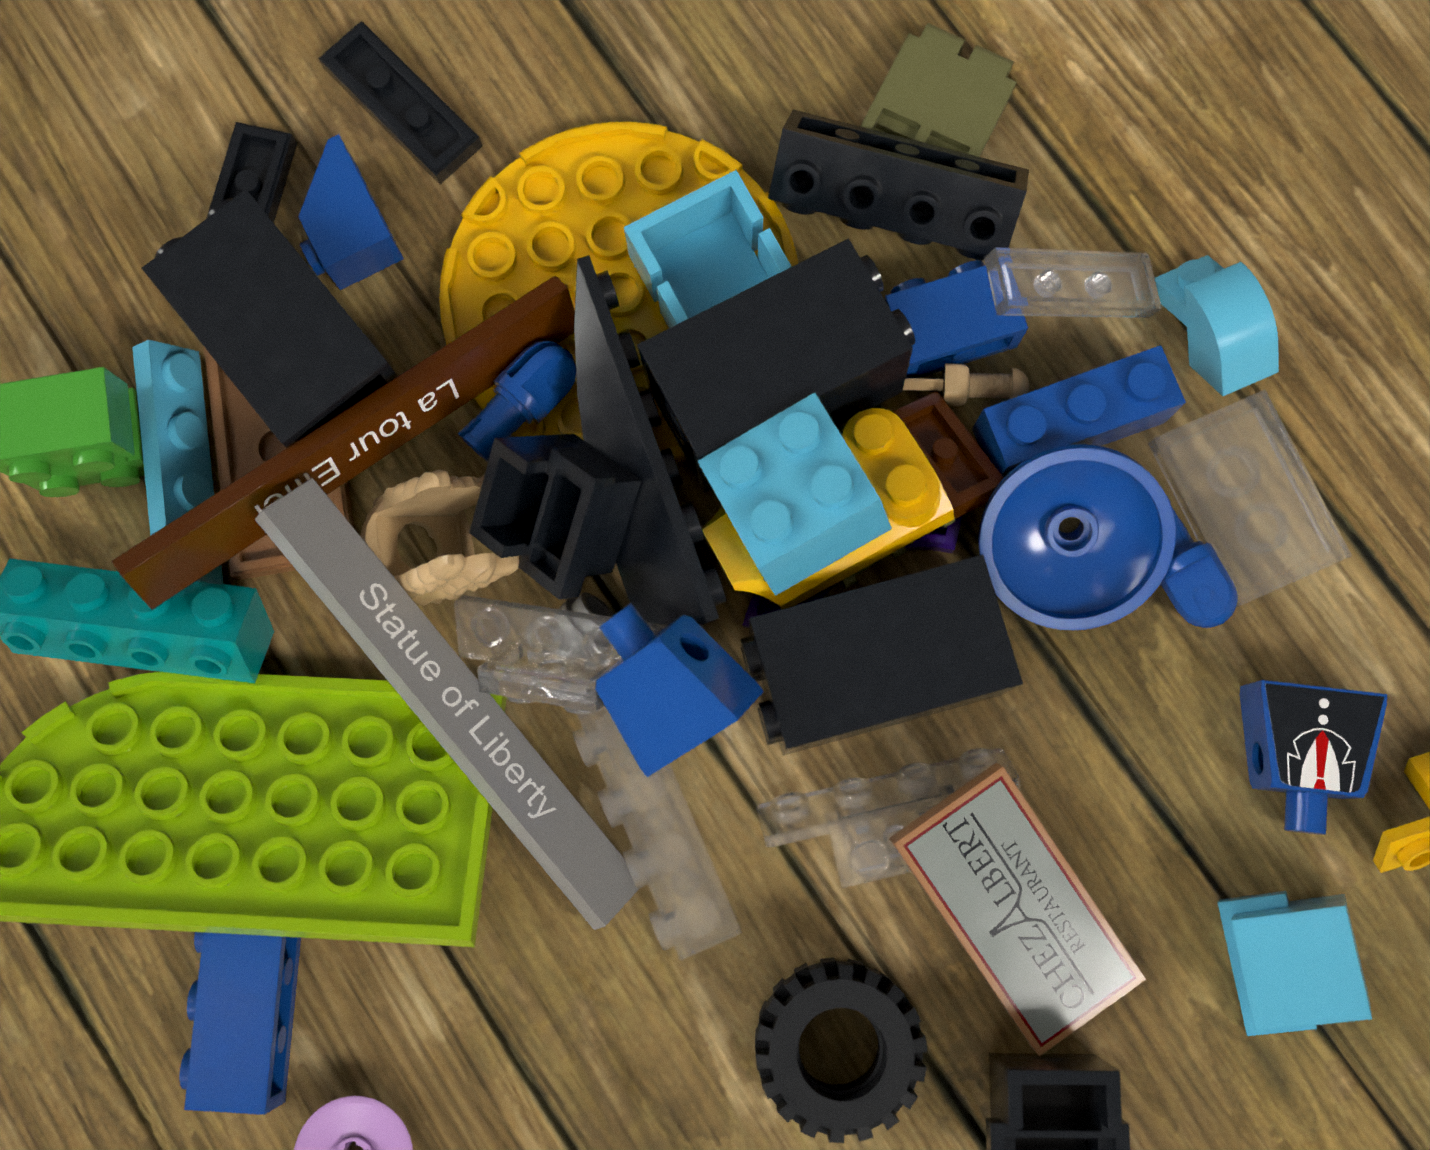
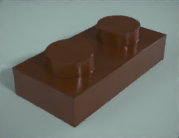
M938 391L892 411L904 422L935 470L953 507L955 519L987 503L992 492L1004 477Z

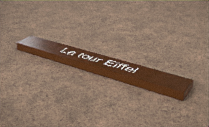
M556 275L124 552L112 560V563L122 578L153 610L267 535L255 521V518L263 509L311 478L328 495L494 386L493 380L526 347L535 341L549 340L559 343L573 334L575 310L568 287Z

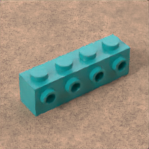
M9 558L0 576V636L3 643L8 646L12 653L255 684L274 634L273 626L256 588L195 581L151 610L118 571Z

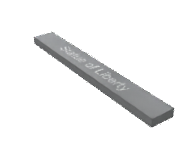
M313 478L263 509L255 518V521L593 930L605 927L644 884L642 879Z

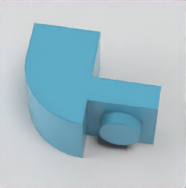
M1206 255L1199 259L1187 261L1178 268L1153 278L1154 298L1187 327L1189 366L1222 396L1228 395L1279 372L1278 332L1271 305L1256 277L1242 262L1224 269Z

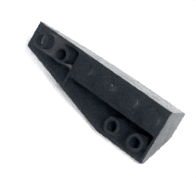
M588 255L577 259L574 319L577 397L583 440L642 480L616 559V565L629 602L633 604L655 634L682 615L690 616L699 625L719 619L715 606L725 603L727 600L714 564L702 568L694 546L704 543L703 540L705 538L692 502L680 506L673 487L683 484L671 449L668 448L660 451L652 428L661 425V420L650 389L639 392L631 369L641 365L628 329L617 333L609 311L620 306L610 275L607 270L596 274Z

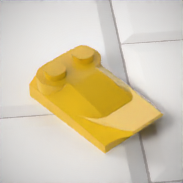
M870 408L858 412L849 419L841 435L879 495L892 529L775 596L759 572L721 505L717 513L701 529L735 591L750 592L765 597L779 605L781 610L793 607L954 520L953 507L935 470L904 422L890 409Z

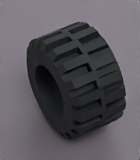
M833 957L820 959V963L807 966V963L795 968L793 975L786 980L782 978L773 987L771 997L768 1001H764L759 1013V1023L755 1032V1055L757 1070H759L761 1085L767 1098H772L776 1104L777 1113L787 1123L791 1119L799 1124L800 1131L812 1138H815L816 1133L820 1132L827 1134L829 1142L844 1143V1135L857 1134L859 1142L874 1138L871 1129L881 1124H884L888 1131L899 1122L896 1113L904 1105L909 1110L918 1098L914 1088L917 1081L924 1082L927 1070L926 1065L923 1063V1052H928L926 1036L920 1029L919 1022L921 1020L914 1006L886 975L876 968L872 969L865 966L860 961L852 959L836 961ZM833 1008H849L860 1012L871 1022L878 1038L876 1057L870 1068L858 1079L845 1084H828L815 1079L806 1071L799 1055V1041L805 1026L818 1014Z

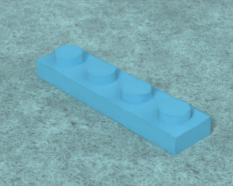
M146 340L133 346L132 349L151 536L213 496L214 487L199 351ZM222 564L197 581L223 584Z

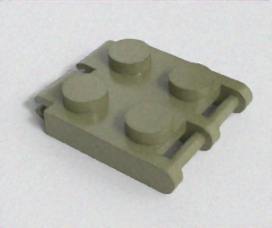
M927 23L920 38L910 33L907 35L860 127L981 157L1015 89L1017 82L1008 78L1014 61L979 45L974 47L969 59H965L960 56L965 39Z

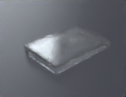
M1262 390L1157 436L1148 443L1197 541H1202L1203 544H1212L1218 558L1233 580L1238 594L1236 608L1352 556L1266 390Z

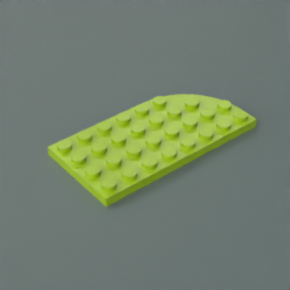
M167 672L138 674L108 682L110 689L96 693L71 706L65 701L44 714L21 732L26 738L0 764V921L475 947L493 807L388 680L258 674L254 684ZM483 685L505 712L507 694L504 686Z

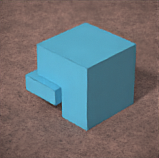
M1287 891L1221 899L1217 902L1247 1036L1317 1029V1025L1372 1019L1370 999L1345 894L1290 901L1289 904Z

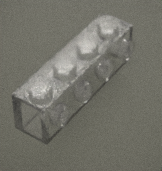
M602 701L576 712L582 728L572 732L574 740L587 768L598 764L607 788L597 792L599 800L612 828L623 824L633 848L623 852V856L636 887L640 889L649 885L658 910L649 913V918L663 951L675 947L681 961L742 934V926L672 763L646 777Z

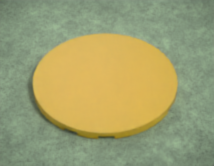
M642 122L589 124L565 130L525 148L519 153L520 157L509 164L495 178L490 176L474 194L461 214L463 219L453 237L450 248H447L444 256L439 295L441 324L445 342L448 345L555 275L568 287L575 310L577 259L589 255L596 274L607 270L610 275L620 306L609 311L617 333L628 329L641 365L632 368L631 372L637 389L640 392L648 389L637 344L669 329L660 313L659 301L654 302L629 257L623 227L737 170L764 217L763 231L768 228L771 229L791 266L798 264V257L788 226L774 200L768 199L769 193L764 192L759 184L743 170V165L722 149L704 139H701L699 142L687 136L667 131L666 126ZM757 249V250H755L754 252H755V254H756V256H757V258H758V249ZM573 333L557 344L572 354L576 364L575 337ZM576 377L568 394L539 424L535 422L527 424L524 422L511 434V437L575 434L583 440ZM496 385L474 398L482 410L496 395L493 391ZM655 402L661 425L653 427L652 430L660 451L670 448L676 463L686 460Z

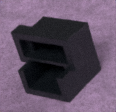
M575 434L494 438L469 533L500 558L521 556L518 568L557 599L579 597L585 577L613 572L642 480Z
M989 1053L991 1118H986L987 1150H1130L1129 1124L1122 1119L1120 1070L1095 1054L1044 1053L1039 1057L1037 1053Z

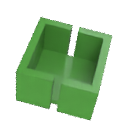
M105 367L0 384V472L9 476L10 481L24 483L38 490L39 494L45 497L72 496L79 493V486L101 483V485L107 487H127L138 484L140 476L145 474L137 391L134 388H128L126 382Z

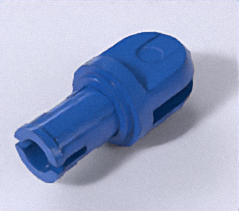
M549 340L535 341L526 347L493 380L496 385L493 391L496 395L457 434L480 457L488 462L494 438L510 437L524 422L527 424L532 422L539 424L568 394L576 377V364L572 354L559 344Z
M1172 508L1176 527V542L1171 564L1160 586L1163 587L1177 612L1188 623L1202 628L1221 625L1233 615L1236 609L1238 594L1235 584L1218 558L1212 544H1203L1202 541L1194 542L1183 522Z

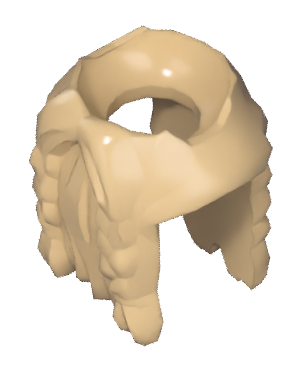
M445 470L425 472L421 477H414L406 482L397 484L395 487L387 488L383 495L374 500L373 508L367 514L366 520L362 525L361 538L416 605L440 604L444 599L457 600L467 590L475 592L478 588H485L490 583L503 576H509L519 569L518 565L521 556L500 558L495 556V553L475 555L472 535L469 533L470 525L464 510L477 505L484 475L479 478L474 476L458 478L455 475L449 477L448 471ZM408 524H415L425 528L428 536L434 539L437 546V558L414 569H411L402 560L397 548L398 534Z

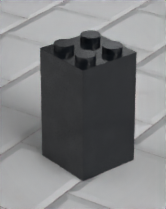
M246 189L235 198L223 200L215 205L208 213L206 220L183 237L174 238L166 242L159 248L155 258L142 267V270L286 448L398 377L385 358Z
M849 238L637 344L648 389H650L652 397L704 493L713 488L697 462L699 459L813 393L817 395L833 423L837 426L851 419L858 412L870 409L902 393L907 370L910 365L912 345L915 344L913 330L901 310H890L880 293L883 291L884 286L875 263L868 255L860 258Z
M984 555L750 618L749 637L740 639L742 645L740 648L746 671L756 682L762 681L767 701L758 703L759 708H757L766 743L771 745L779 742L783 756L1001 696L1023 684Z

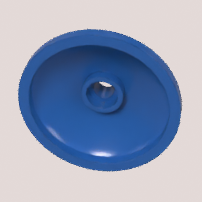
M1082 444L1066 445L1043 451L1028 458L1000 481L992 492L982 513L979 525L978 546L979 554L984 555L996 595L1013 612L1030 622L1047 628L1072 631L1086 630L1104 626L1125 617L1141 606L1155 592L1164 579L1172 561L1176 542V527L1171 504L1165 492L1152 474L1140 463L1121 452L1106 447ZM1068 517L1080 519V524L1076 530L1069 533L1058 530L1060 523Z

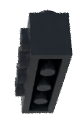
M793 109L782 129L768 199L782 202L785 209L797 214L810 215L820 212L839 217L843 224L855 229L869 230L878 227L897 232L901 239L909 243L928 245L936 242L955 247L958 253L970 259L988 260L990 257L1005 260L1027 192L1029 169Z

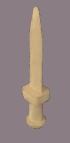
M945 363L942 379L905 378L903 390L942 391L941 396L948 406L957 407L964 405L969 397L1005 399L1018 397L1029 392V380L1026 374L1017 368H1011L1010 374H970L968 366L964 364Z

